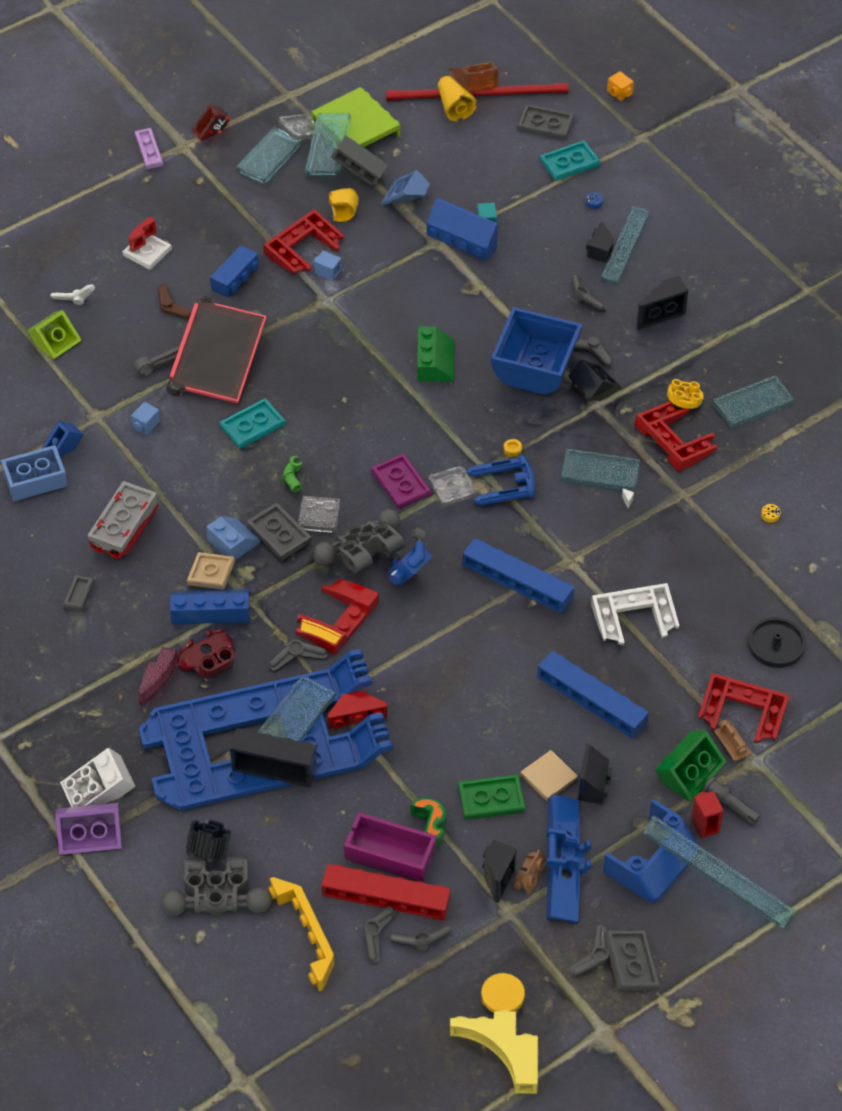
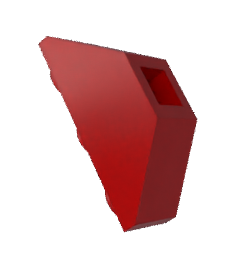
M364 691L343 694L328 713V728H342L347 725L360 724L369 715L382 713L384 718H386L387 703Z

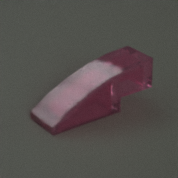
M161 647L157 661H148L138 691L139 705H144L151 700L167 683L178 662L177 649Z

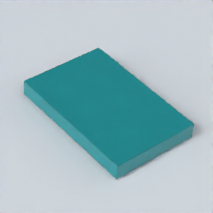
M585 140L540 155L541 163L555 181L598 167L601 163Z
M264 398L220 421L219 424L236 446L241 449L285 426L286 420Z

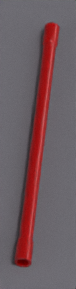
M568 83L465 88L473 96L569 92ZM439 89L386 91V101L441 98Z

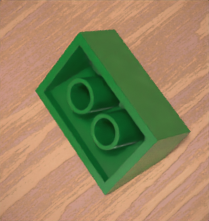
M418 326L417 381L454 382V339L437 327Z
M706 730L690 731L655 771L666 787L687 801H692L708 780L727 761Z

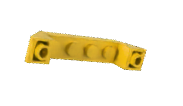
M272 877L270 878V887H268L272 900L275 899L278 906L292 901L294 909H299L302 926H307L309 930L307 934L311 944H315L317 947L316 954L319 960L310 964L311 972L308 973L311 984H316L318 991H322L334 967V954L302 887Z

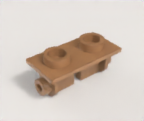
M723 720L720 723L721 727L714 730V733L734 762L752 754L730 721Z
M538 849L537 853L531 852V854L527 855L522 865V869L527 871L519 870L516 878L513 880L514 888L518 890L524 888L527 895H530L546 867V860L541 850Z

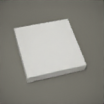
M152 235L146 238V245L131 252L128 246L122 252L124 257L151 270L172 250V245Z

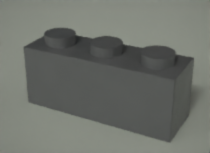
M347 135L344 136L331 156L332 159L372 187L379 180L388 165Z

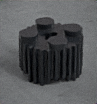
M193 820L190 823L186 853L192 857H197L198 855L199 857H206V861L216 863L218 858H224L227 855L232 831L225 830L223 828L224 824L219 823V821L209 820V823L202 824L199 823V820Z

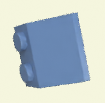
M219 517L206 526L207 541L225 556H233L235 560L261 543V540L237 518Z

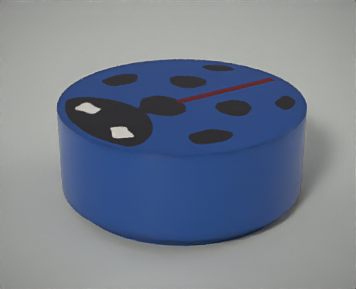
M596 192L589 193L586 196V205L592 209L600 208L603 205V196Z

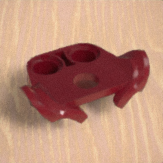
M222 629L206 631L205 634L208 638L195 645L193 639L188 641L177 656L179 667L182 670L193 669L205 679L213 678L230 669L234 662L235 653L232 649L234 642L228 633ZM207 645L212 651L208 654H203L200 650L202 646ZM221 656H227L230 659L223 660ZM204 665H211L213 668L206 669Z

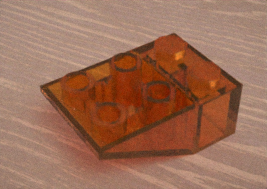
M492 61L449 68L450 73L469 93L498 87V68Z

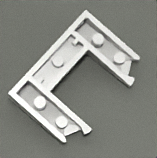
M668 583L592 596L591 606L603 641H606L607 638L618 641L619 645H624L625 642L617 616L618 612L651 607L662 638L667 637V632L673 627L679 628Z

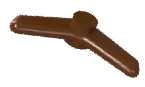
M160 285L158 293L161 312L190 319L192 310L174 303L167 285Z

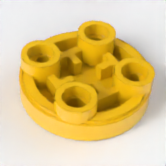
M673 379L667 390L668 399L673 404L686 409L699 407L702 404L704 395L699 389L700 384L694 381L689 383Z
M498 973L492 975L482 986V1004L493 1013L500 1010L516 1012L524 1002V986L518 978L511 974Z

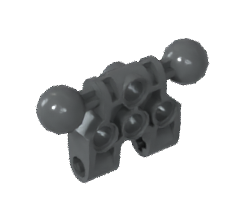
M383 510L379 513L376 522L367 521L364 525L350 526L343 536L336 537L335 543H318L313 549V559L319 565H331L336 559V554L340 552L343 565L352 572L357 573L373 564L372 556L376 553L381 552L389 556L405 548L402 536L396 531L400 526L401 518L395 510Z
M227 857V868L224 872L217 870L207 872L206 858H185L184 884L185 893L189 896L185 897L179 890H170L162 896L160 904L163 912L168 916L181 915L185 909H195V913L209 912L217 916L227 911L238 912V907H247L252 913L260 914L270 908L272 898L265 888L256 887L248 892V857Z

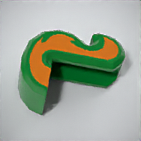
M419 798L413 801L410 805V815L423 819L428 818L424 832L437 836L438 848L444 840L446 808L441 802L432 798Z

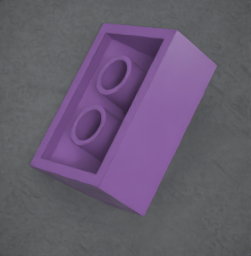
M119 803L56 809L55 817L59 855L122 848Z

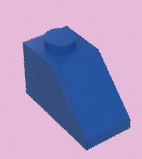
M58 421L41 449L56 445L61 458L76 448L84 434L73 423Z

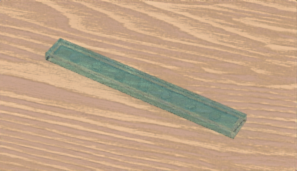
M656 816L652 817L642 832L644 836L782 929L794 913V909Z

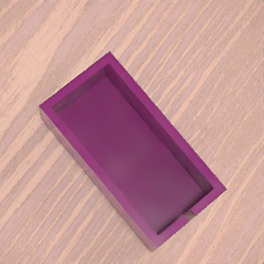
M358 812L352 825V831H350L344 844V859L423 882L437 849V836Z

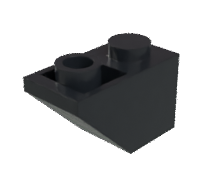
M600 222L598 228L593 230L592 239L587 241L586 249L588 250V258L607 263L613 253L614 239L603 222Z

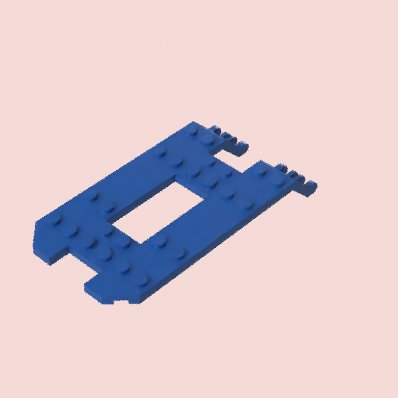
M362 650L349 651L329 669L154 708L148 720L139 728L143 749L163 745L171 772L170 774L151 778L156 799L183 811L294 785L292 783L232 771L231 760L211 764L204 740V735L278 718L282 720L287 738L316 745L317 770L313 780L363 769L383 752L391 751L394 747L392 741L387 740L390 737L387 725L381 724L385 720L382 713L369 715L350 732L329 737L321 711L322 708L334 706L343 694L358 692L361 688L372 685L371 677L365 676L369 673L366 661L360 660L364 657Z

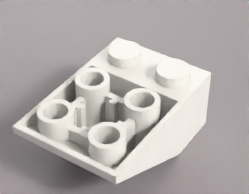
M110 748L104 750L60 782L71 807L106 804L119 799L135 787L121 755Z

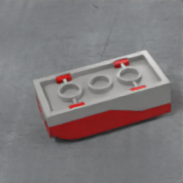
M123 481L87 535L91 548L100 553L105 551L116 559H120L123 555L128 554L158 509L157 493Z

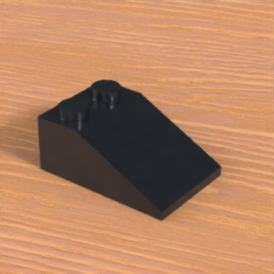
M679 276L662 281L639 303L637 330L686 315L689 290Z

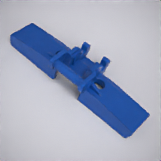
M552 794L548 801V830L546 832L548 837L546 865L551 867L547 872V919L551 920L554 918L578 923L580 874L591 869V861L587 860L585 862V853L591 849V841L587 840L586 843L580 844L579 800ZM562 870L569 872L570 878L562 876Z

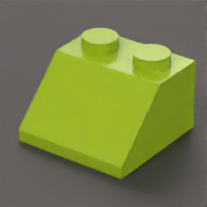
M63 310L52 313L27 330L36 346L52 359H55L81 341V338Z

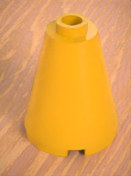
M445 76L439 80L438 89L447 118L450 121L458 122L457 119L463 118L464 120L471 116L476 110L475 104L477 101L475 97L451 76Z

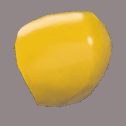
M345 188L329 192V203L333 210V221L345 222L352 219L355 215L359 198L354 189Z

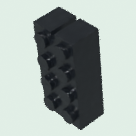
M236 729L230 746L232 771L311 788L317 770L316 745L309 742L295 741L287 737H276L268 733H257L249 729Z

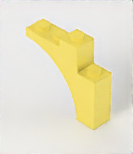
M509 1010L494 1011V1019L487 1017L476 1019L463 1016L450 1018V1036L476 1041L492 1050L503 1061L511 1074L515 1093L537 1094L538 1036H532L531 1034L516 1035V1012Z

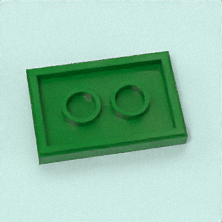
M518 774L458 782L464 820L525 812L526 808Z

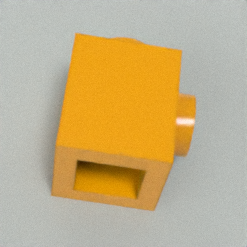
M619 71L608 78L607 91L622 101L633 94L634 81Z

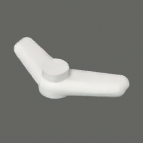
M92 284L86 285L81 290H74L73 293L55 292L51 293L50 296L56 300L73 301L74 304L82 305L84 300L95 290V286Z

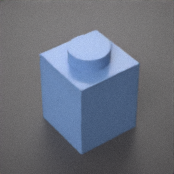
M322 251L314 259L315 274L331 281L342 270L341 258L326 251Z
M144 402L131 415L132 428L137 432L148 435L160 422L159 409Z

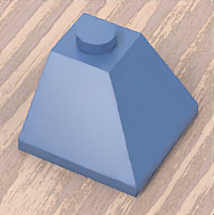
M415 170L395 180L381 203L388 205L413 201L417 198L421 199L427 194L430 183L418 170Z

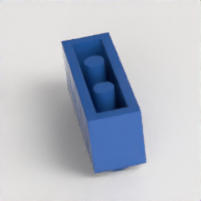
M240 245L210 277L211 290L229 298L248 279L249 275L258 269V253Z

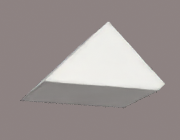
M623 489L622 498L627 508H629L633 501L634 492Z

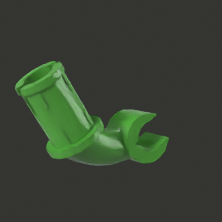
M299 456L290 458V462L286 465L281 477L282 481L287 483L293 493L302 489V484L295 477V472L300 471L302 467V462L298 463Z

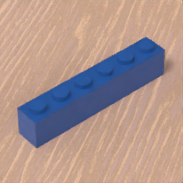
M474 538L463 552V566L561 614L574 598V586L569 582L562 581L534 565H529L501 549L488 545L484 541Z
M552 651L538 665L537 677L630 738L634 739L647 725L649 712L645 708L636 705L628 697L614 691L611 686L600 682L594 675L586 673L578 665L572 664L563 655H558Z

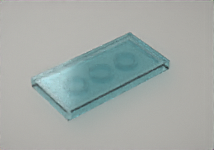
M318 113L305 168L307 175L339 174L341 164L332 159L331 156L338 144L348 133L351 119L350 113Z
M273 127L236 166V169L242 174L266 183L302 144V139L277 127Z
M774 375L715 398L712 404L729 427L734 428L794 404L795 399L778 377Z
M567 448L561 481L618 490L626 489L635 492L640 459Z
M302 675L259 729L258 733H268L272 736L287 737L301 742L335 698L336 692Z

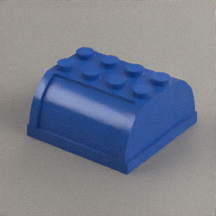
M513 307L491 357L494 373L503 383L516 389H524L540 394H548L555 391L561 384L576 342L580 337L582 324Z

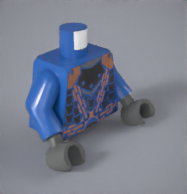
M416 527L412 531L411 537L417 539V542H415V547L403 557H401V550L388 556L394 560L392 561V567L388 570L390 574L389 580L393 584L402 585L433 557L425 548L424 542H422L426 534L423 529Z

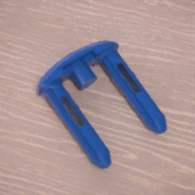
M519 454L517 458L471 466L467 469V475L472 477L521 469L522 472L514 473L515 483H526L524 487L481 494L474 499V503L482 506L524 497L532 499L535 496V478L528 459Z

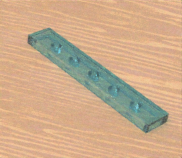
M632 207L603 271L601 282L618 286L649 216L648 210Z

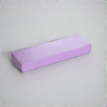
M151 128L135 131V137L146 169L162 167L163 161Z

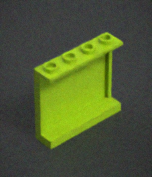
M361 87L311 111L312 124L335 147L338 146L345 135L362 147L391 133L397 138L400 137V123Z

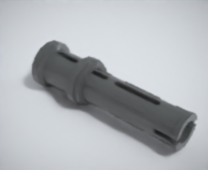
M713 776L705 784L703 791L706 793L714 791L719 803L726 804L752 826L758 822L756 819H760L761 815L731 794L730 788L722 786L717 782V778Z

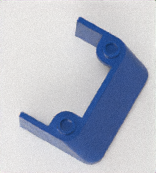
M653 799L650 806L649 820L665 829L671 835L649 861L641 856H632L623 863L607 852L603 869L605 874L648 902H657L697 856L699 848L697 841L682 817Z

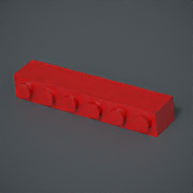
M339 864L327 865L322 882V896L384 909L390 906L398 912L445 921L450 903L451 889L445 886H434L422 881L415 882L405 880L402 877L385 876L382 873L365 872L358 868H345Z

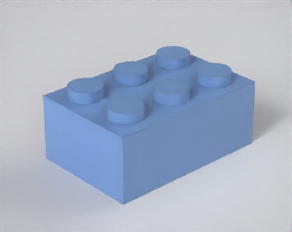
M56 445L1 460L3 474L13 502L68 487L66 472Z

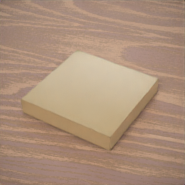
M198 552L187 578V585L224 590L234 566L235 558L233 556Z
M552 750L520 772V776L547 802L552 794L558 795L578 780V776Z

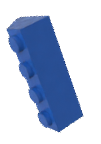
M437 198L427 221V236L487 261L497 249L498 223Z
M250 589L172 591L170 595L172 625L250 622Z

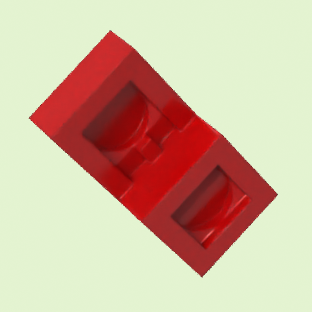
M152 217L139 224L130 234L128 240L131 252L146 245V238L157 233L156 223Z

